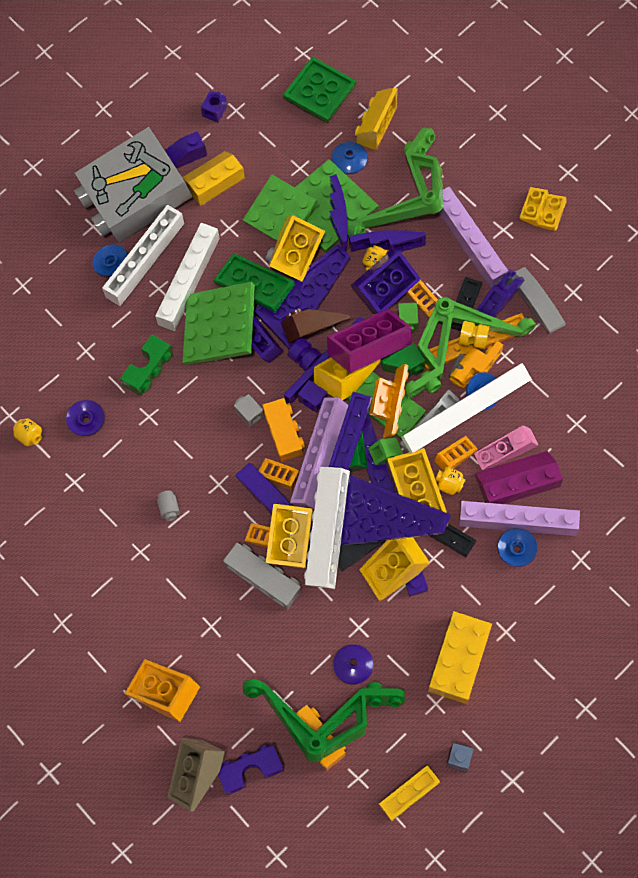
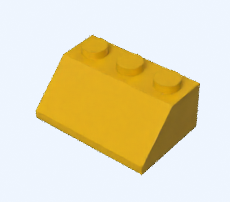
M397 88L377 91L375 97L370 99V108L368 112H364L361 126L358 125L355 131L358 144L375 151L377 150L397 109Z
M224 151L182 178L193 198L201 206L245 179L244 169L235 156Z
M273 504L266 563L306 569L313 514L312 508Z

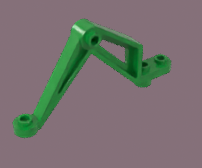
M251 679L243 683V694L248 698H257L260 695L265 697L304 753L305 758L313 763L320 762L323 758L365 735L367 727L366 706L400 707L405 703V692L403 690L382 688L381 683L372 682L367 684L366 688H361L321 728L314 732L264 682ZM354 712L356 713V725L331 740L326 739Z

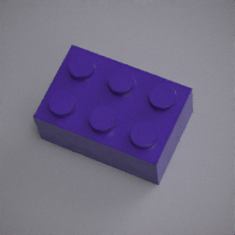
M391 249L352 283L351 286L371 313L378 314L393 305L418 283L421 278L400 250Z

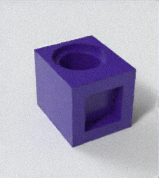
M210 90L201 106L202 117L218 123L227 108L226 96L220 92Z
M310 380L307 381L298 393V401L316 413L321 409L323 399L328 398L327 391Z

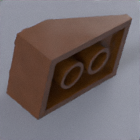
M300 308L285 315L286 319L281 321L280 324L288 343L336 326L350 317L349 314L313 309L302 311Z

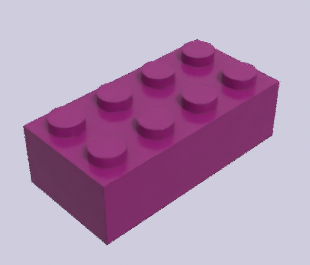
M389 309L384 310L327 336L328 355L348 372H354L411 345V326Z

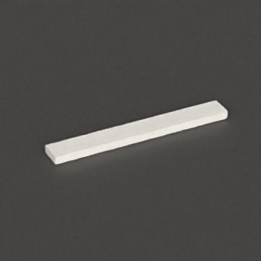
M523 363L409 431L401 436L410 454L414 453L532 379Z

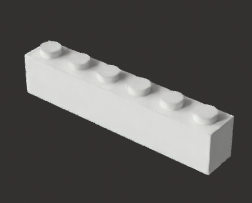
M169 205L163 209L102 287L107 299L118 306L123 304L184 225L181 212Z
M203 223L200 224L155 315L159 326L172 331L176 330L186 309L190 294L194 293L219 241L217 228Z
M320 467L317 475L318 487L314 496L315 510L312 514L313 526L309 536L311 542L307 553L308 565L304 575L305 585L335 589L350 471L343 468Z

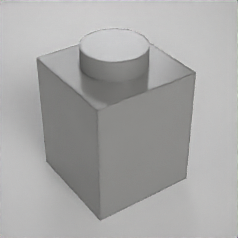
M249 394L245 397H240L235 402V413L249 428L264 417L263 409Z

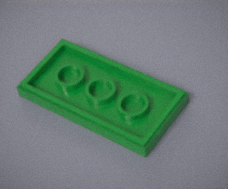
M235 253L232 254L213 280L214 284L220 287L252 282L255 284L254 303L273 312L277 311L295 286L293 280Z

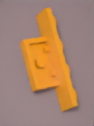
M406 364L396 369L394 383L382 378L376 380L369 415L386 420L383 434L385 439L394 436L398 431L397 422L402 411L401 401L405 395L404 386L409 375L407 372L408 365Z

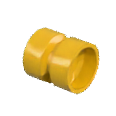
M464 321L459 344L465 346L473 344L474 348L485 350L490 326L482 324L475 326L473 322Z

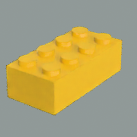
M424 448L411 454L409 452L387 459V468L397 494L447 513Z
M455 611L453 612L428 692L467 705L491 630V623Z

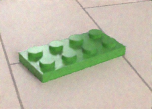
M372 372L356 393L370 396L373 399L376 380L381 377ZM404 395L401 401L402 411L398 417V431L395 434L400 440H402L401 436L408 433L426 414L425 409L411 399H408L406 395ZM351 396L346 398V400L350 402ZM369 415L370 418L385 428L386 420Z

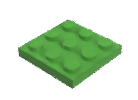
M271 175L243 221L277 241L287 215H294L306 221L318 202L283 180Z

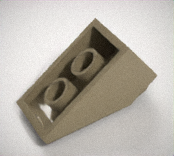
M181 738L167 798L194 812L219 774L225 751L202 739Z

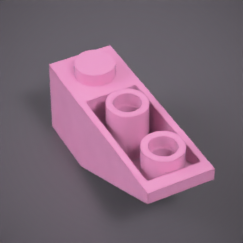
M523 425L475 452L474 455L481 469L486 470L537 447L538 443L531 429Z

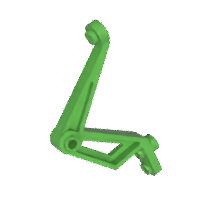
M422 128L414 141H408L404 148L420 196L357 219L349 226L348 236L366 233V228L425 214H435L443 209L442 168L436 157L425 155L435 140L433 129ZM420 168L431 169L432 190L430 191L427 189Z
M442 297L438 299L418 344V350L426 360V365L431 372L426 371L420 376V379L407 383L405 385V395L408 399H411L426 389L431 394L442 386L440 380H442L452 322L463 324L464 321L473 322L475 326L479 324L490 326L489 330L518 337L530 333L536 327V323L532 318H524L516 327L457 303L450 298ZM438 322H442L437 357H434L428 349V345Z

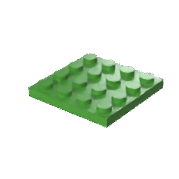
M330 159L295 187L318 202L306 222L325 231L318 246L325 253L339 243V239L330 222V211L333 210L330 204V193H333L330 187V176L337 174L346 203L348 229L352 222L373 214L379 209V205Z
M247 282L190 294L186 304L182 363L191 365L251 354L255 284Z

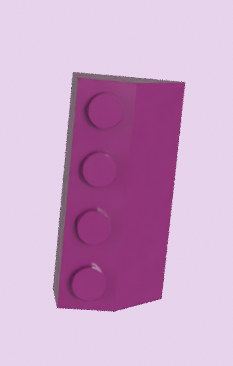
M548 451L475 473L485 503L506 504L561 487L563 481L558 464Z

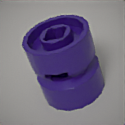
M300 338L290 348L288 357L295 363H299V366L304 371H307L322 353L316 348H311L312 345L305 338Z

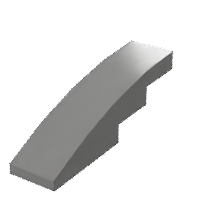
M526 267L515 271L519 277L522 276L525 280L518 289L520 296L529 305L530 312L549 334L565 326L566 323L555 305Z

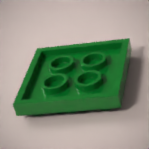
M312 56L285 91L283 99L328 123L356 86V80Z

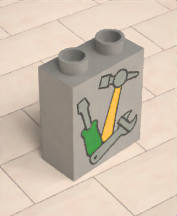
M147 127L75 172V175L82 184L74 190L85 209L93 204L95 205L99 213L91 217L97 229L102 236L112 232L119 243L155 221L167 205L176 208L193 197L185 181L150 127Z

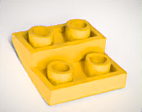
M530 187L519 218L531 225L556 231L567 202L566 197L548 194V190Z

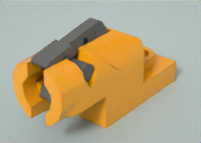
M497 341L494 346L490 345L485 354L476 348L469 350L466 355L460 354L450 372V381L454 385L464 388L475 374L488 372L502 353L503 344Z

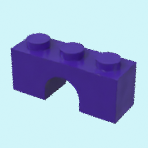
M269 744L258 748V752L252 755L246 753L239 756L238 761L233 763L227 761L221 764L218 776L227 796L246 788L243 775L249 768L255 767L260 769L265 779L284 771L274 745L270 747Z

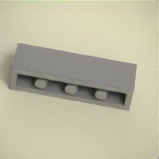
M236 543L223 560L224 566L288 610L302 592L301 586H299L300 582L293 577L289 579L283 575L284 571L279 567L274 566L273 568L266 563V558L259 555L257 557L247 545Z

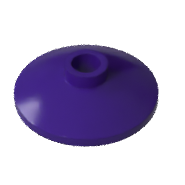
M81 400L69 408L66 422L74 434L90 436L98 432L102 427L104 412L96 402ZM85 418L90 419L87 423H84L83 420Z
M360 645L344 646L336 653L333 661L335 674L341 681L347 684H360L364 682L373 671L371 654ZM356 660L357 665L351 666L349 662Z

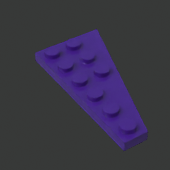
M337 244L309 266L302 282L295 278L292 279L295 282V286L276 312L260 305L254 309V313L288 350L296 341L288 343L280 322L286 319L285 315L300 308L302 311L307 309L318 310L348 264L350 255Z

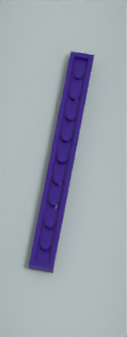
M367 413L362 431L367 460L366 470L370 482L395 493L386 464L375 465L368 448L378 440ZM422 571L405 584L409 597L428 591Z

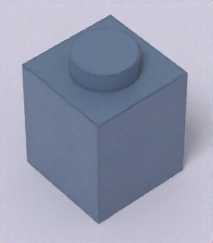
M453 743L447 767L467 773L473 748Z

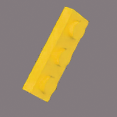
M427 765L379 803V806L388 818L393 821L436 787L440 780Z

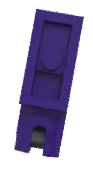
M509 269L498 284L492 286L476 310L495 318L498 312L502 311L525 281L522 276L519 277L515 271Z

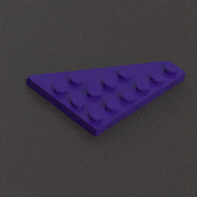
M349 475L340 546L444 534L451 515Z

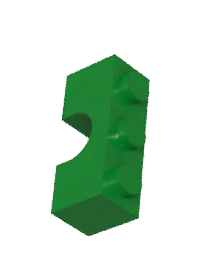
M152 334L141 348L143 356L150 360L148 365L138 368L130 364L120 378L122 386L139 396H142L144 392L150 389L153 379L160 375L162 366L165 362L168 363L172 357L171 345Z

